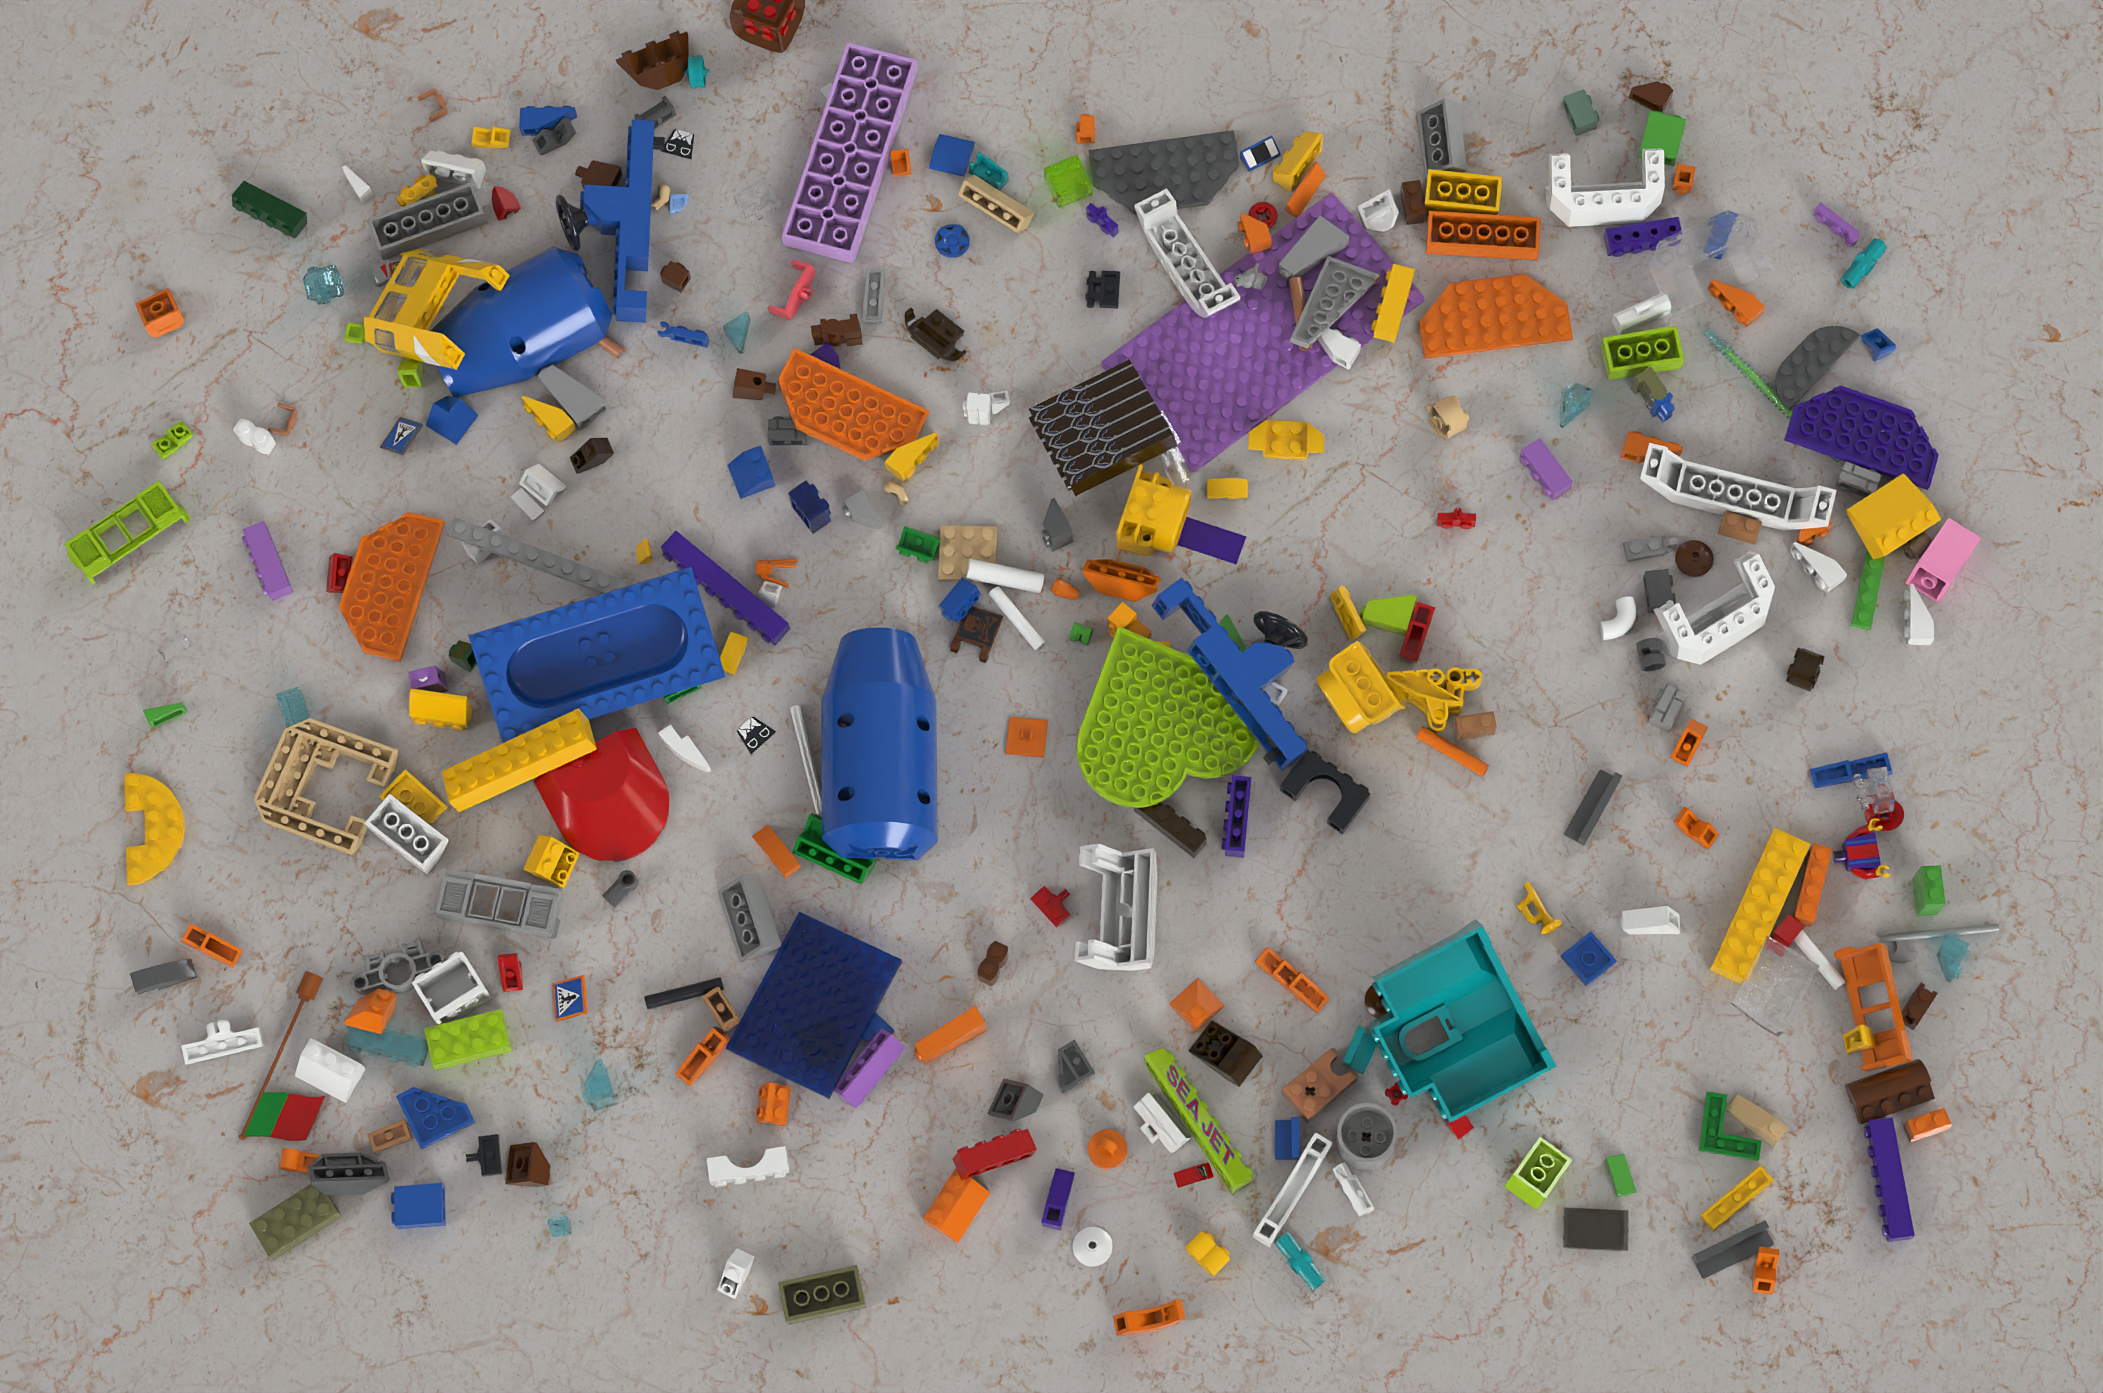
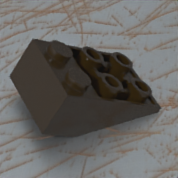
M1213 1020L1189 1049L1192 1055L1238 1087L1241 1086L1263 1057L1255 1045Z

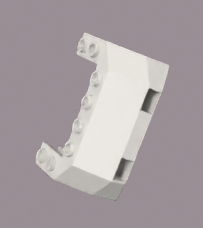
M1662 148L1642 149V182L1571 185L1570 155L1568 153L1549 154V187H1545L1546 205L1568 227L1642 223L1661 204L1665 188L1664 150Z
M1748 551L1741 558L1733 560L1744 581L1743 583L1688 617L1685 616L1680 604H1674L1671 600L1667 601L1660 608L1654 609L1664 630L1655 638L1661 639L1662 648L1667 655L1702 665L1765 625L1775 586L1758 553Z
M1101 844L1080 846L1079 866L1103 874L1101 929L1099 941L1095 939L1088 940V944L1076 942L1075 961L1103 970L1133 971L1152 968L1155 951L1157 862L1154 848L1122 853Z

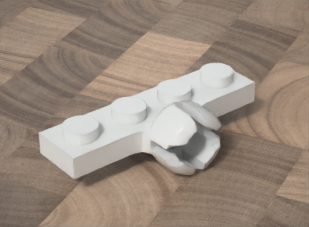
M218 1020L217 1022L207 1024V1039L181 1046L185 1065L264 1047L260 1027L233 1033L228 1020Z

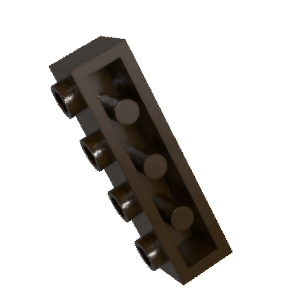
M1160 802L1148 807L1134 808L1135 813L1191 857L1195 858L1206 845V834L1199 828L1194 829L1190 825V821L1185 817L1181 816L1180 818L1175 814L1176 811L1167 804L1165 806Z

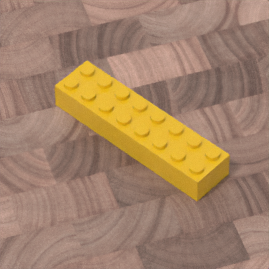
M578 708L441 771L448 801L458 812H461L597 750L589 719Z
M1774 827L1710 971L1745 987L1747 986L1809 849L1810 843Z

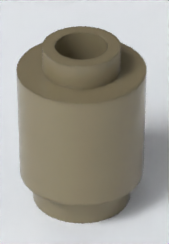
M1921 532L1909 540L1903 547L1905 556L1911 560H1918L1931 543L1930 537L1926 533Z

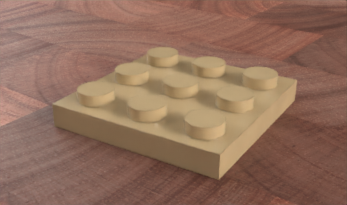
M941 525L938 581L959 582L963 577L970 582H982L966 578L968 560L974 559L996 564L998 527Z

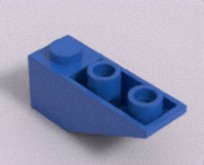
M527 106L520 108L519 128L522 136H537L542 129H554L563 118H569L570 121L577 118V112L575 107L545 106L543 108Z

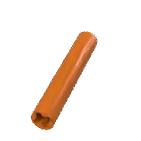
M1423 726L1416 736L1420 741L1482 777L1489 768V765Z

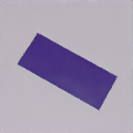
M1186 517L1177 545L1237 564L1247 536Z

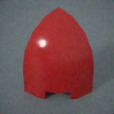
M494 186L492 206L498 221L507 219L506 215L511 214L513 211L516 214L521 207L514 194L503 187Z

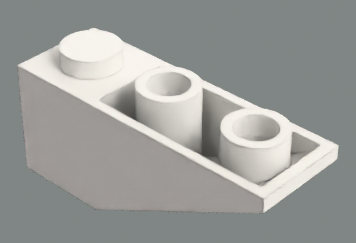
M1328 328L1317 339L1331 360L1348 370L1360 352L1361 344L1356 339L1347 338L1336 329Z
M1797 542L1793 543L1790 549L1793 558L1801 562L1804 571L1815 579V583L1820 590L1828 593L1845 580L1847 574L1836 560Z
M1910 584L1908 589L1904 591V601L1907 602V608L1904 610V620H1907V626L1904 628V638H1907V644L1931 645L1934 640V621L1914 584Z

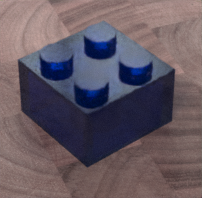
M805 480L788 492L791 507L811 533L814 534L831 522V511L829 510L828 502L824 498L820 499L818 496L819 492L814 484L810 485Z

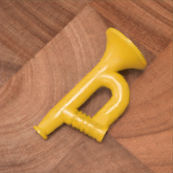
M1525 883L1523 886L1526 888L1528 895L1516 905V908L1532 924L1543 921V926L1540 930L1542 934L1556 930L1560 927L1562 921L1554 919L1548 914L1531 883ZM1531 902H1533L1538 911L1536 916H1533L1527 907Z

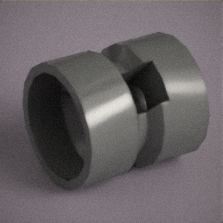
M1648 638L1636 643L1638 655L1641 656L1639 661L1642 671H1655L1666 666L1664 654L1660 653L1663 650L1660 638Z

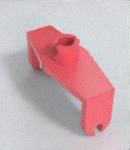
M792 260L791 265L795 269L803 271V273L796 282L785 309L769 305L767 309L770 310L771 314L792 320L804 299L807 301L811 299L812 290L809 288L816 273L812 265L797 260Z

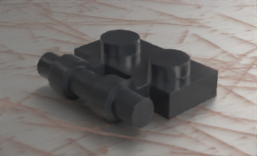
M1089 271V277L1086 280L1088 292L1085 294L1087 307L1093 308L1094 301H1100V308L1118 309L1120 271H1102L1101 277H1096L1095 271ZM1101 285L1100 293H1095V286Z

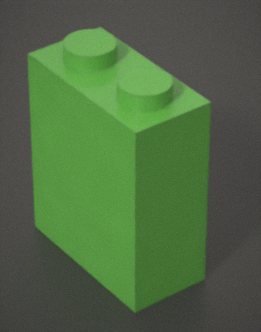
M1650 111L1638 158H1642V149L1662 148L1664 150V164L1674 166L1686 119L1677 115H1666L1660 111Z
M1941 865L1921 866L1912 878L1917 916L1937 915L1945 905Z

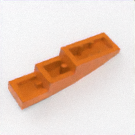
M1266 947L1254 961L1275 981L1314 1012L1318 1013L1330 999L1302 972H1298L1285 959L1282 960L1269 947Z

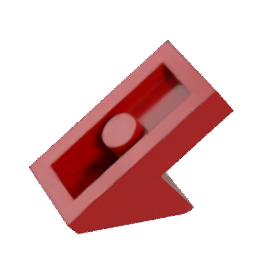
M1789 914L1774 931V934L1765 946L1779 957H1782L1805 925Z
M518 953L498 955L497 960L503 992L523 990L522 964L518 959Z

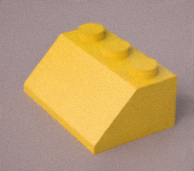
M1304 131L1301 136H1297L1291 150H1287L1283 155L1281 164H1277L1272 171L1273 182L1292 192L1322 151L1323 134Z
M410 689L409 716L415 724L424 726L427 723L433 724L437 728L447 726L457 731L469 730L473 706L468 697Z

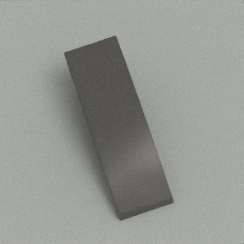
M192 959L164 963L130 973L134 990L138 995L157 988L161 990L197 978Z

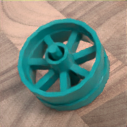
M703 55L689 56L687 71H684V75L688 74L691 89H696L697 87L705 88V76H707V73H710V69H706Z

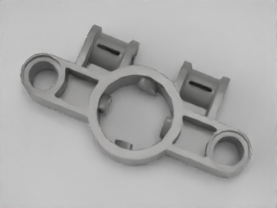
M419 938L416 942L402 943L403 953H393L386 957L384 951L379 950V953L369 956L367 954L363 955L367 971L354 975L351 979V986L360 995L369 994L376 989L383 990L386 988L394 993H406L414 988L411 982L415 981L416 976L421 973L426 974L432 970L434 959L441 958V963L445 962L446 959L438 951L425 954L421 938ZM401 961L410 963L408 966L411 977L407 982H401L398 985H392L387 982L389 980L387 970L392 964H398ZM360 981L366 982L364 987L357 988V984Z

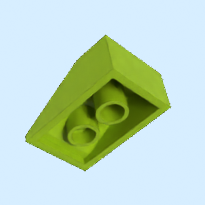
M1539 1137L1504 1187L1537 1210L1565 1172L1572 1159L1542 1137Z

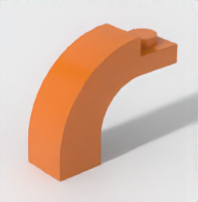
M1174 1300L1144 1310L1125 1311L1113 1316L1117 1336L1159 1330L1185 1320L1182 1300Z

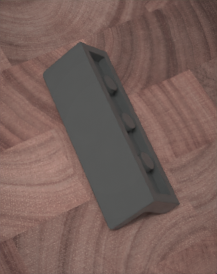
M1603 770L1598 771L1564 833L1566 837L1583 846L1586 844L1617 788L1622 775L1615 772L1612 776Z
M1766 1220L1694 1254L1692 1260L1701 1277L1705 1279L1757 1254L1759 1247L1769 1248L1773 1246L1774 1242L1767 1231L1769 1226Z

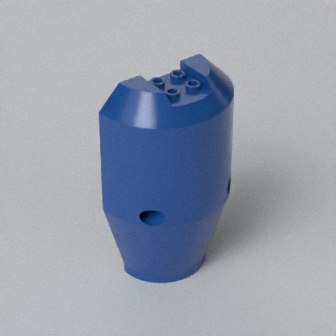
M554 246L507 270L506 272L510 276L501 291L494 289L487 281L475 287L430 330L444 334L465 353L457 370L437 366L453 397L459 398L460 396L527 381L538 375L543 368L561 363L597 344L606 336L612 319V313L600 289L594 288L590 279L588 280L586 276L588 272L579 254Z

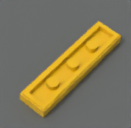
M1760 1165L1703 1212L1700 1217L1714 1231L1774 1181L1773 1178Z

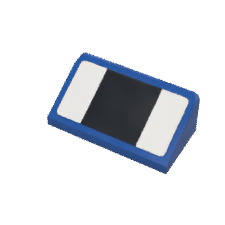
M1272 135L1240 152V158L1249 172L1281 156Z

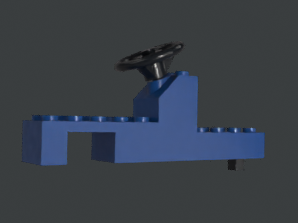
M632 120V126H628L626 187L584 185V191H580V209L567 203L562 195H557L555 201L562 229L570 247L574 251L580 250L579 235L588 225H592L601 235L616 236L613 314L616 315V321L646 323L647 291L625 290L626 270L648 271L653 150H664L665 137H654V121Z
M1180 578L1158 594L1151 606L1162 620H1165L1180 608L1201 633L1191 643L1187 652L1266 750L1267 754L1263 759L1267 764L1270 765L1275 762L1283 771L1298 760L1308 748L1305 740L1295 733L1293 725L1284 719L1279 707L1272 704L1268 693L1262 690L1286 673L1295 662L1292 653L1284 647L1293 649L1306 647L1308 642L1306 634L1296 624L1278 614L1259 611L1254 614L1253 622L1265 635L1264 642H1255L1241 653L1239 645L1229 638L1227 630L1218 624L1213 612L1206 609L1204 601L1201 597L1195 595L1190 583Z

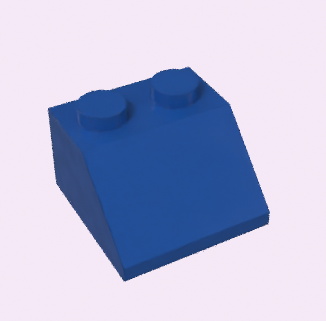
M761 445L742 452L728 464L740 499L775 487L774 478Z

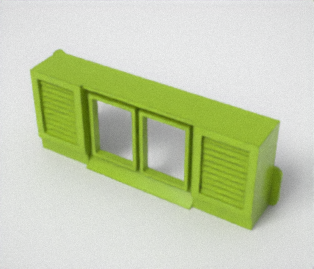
M158 480L136 495L135 498L90 528L85 529L64 545L68 550L67 555L76 568H81L89 581L94 585L96 582L93 577L179 519L187 523L190 521V517L181 505H176ZM139 509L151 527L133 538L121 520ZM117 524L128 542L111 553L99 535Z

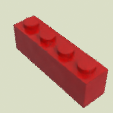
M1015 1129L1009 1133L1010 1135L1003 1136L1001 1134L992 1138V1141L986 1142L983 1140L976 1143L974 1147L968 1148V1146L958 1149L957 1154L953 1157V1162L961 1180L1032 1157L1037 1148L1029 1130L1021 1131L1020 1129Z

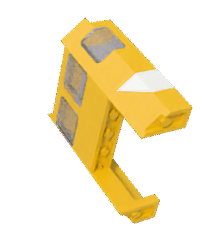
M423 249L400 253L402 259L368 317L363 316L365 342H370L382 353L457 370L465 353L444 334L428 331L459 275L484 279L494 289L499 291L502 290L510 275L500 265Z

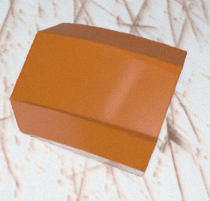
M169 288L135 303L148 334L152 337L160 338V336L177 328L180 329L184 322Z

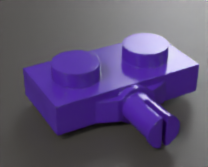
M1090 203L1086 207L1087 219L1092 223L1098 224L1106 235L1110 234L1114 238L1119 233L1118 224L1107 215L1105 207L1097 208Z

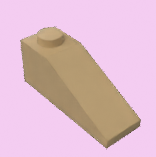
M1738 1094L1726 1108L1728 1113L1772 1147L1776 1145L1789 1128L1775 1116Z

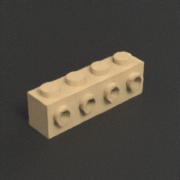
M976 175L965 179L958 193V196L1016 233L1027 229L1034 215L1033 211Z

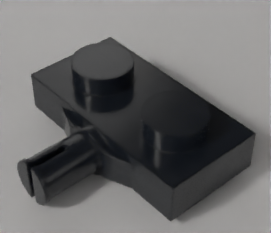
M499 1135L479 1136L478 1153L466 1154V1162L478 1161L481 1165L482 1177L501 1175L502 1163Z

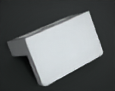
M540 464L526 469L519 483L546 506L552 503L557 492L564 490L566 487L564 483Z

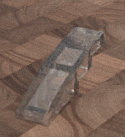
M1161 410L1160 412L1162 416L1164 417L1166 423L1171 429L1177 445H1179L1181 441L1179 440L1176 432L1174 431L1164 411ZM1177 447L1159 455L1164 471L1173 485L1181 486L1189 480L1181 466L1185 460Z

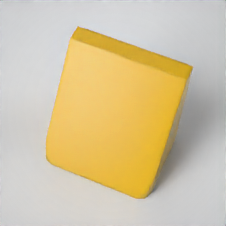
M644 539L636 546L638 564L652 562L651 548L647 539Z

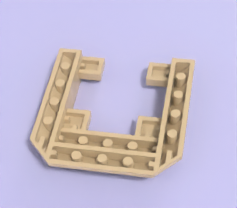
M312 718L285 728L254 796V801L263 823L353 855L363 844L362 840L368 829L364 824L366 820L351 815L344 831L314 821L311 817L317 803L303 798L304 792L317 764L333 770L339 754L372 765L366 781L385 789L392 773H395L398 750Z

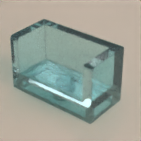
M299 687L276 694L286 728L310 718L303 693Z

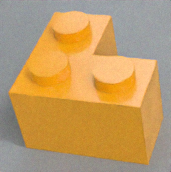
M1124 602L1107 618L1108 633L1112 638H1114L1118 626L1148 639L1152 637V631L1137 620V613Z

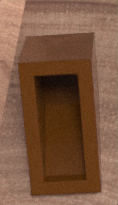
M1656 81L1632 87L1629 99L1652 111L1663 112L1672 97L1673 89L1665 83Z

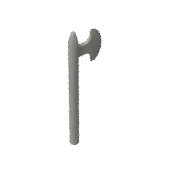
M1999 924L1888 934L1880 937V941L1896 942V951L1889 954L1891 961L1908 962L1915 959L1919 951H1909L1906 946V940L1999 932L2000 927Z

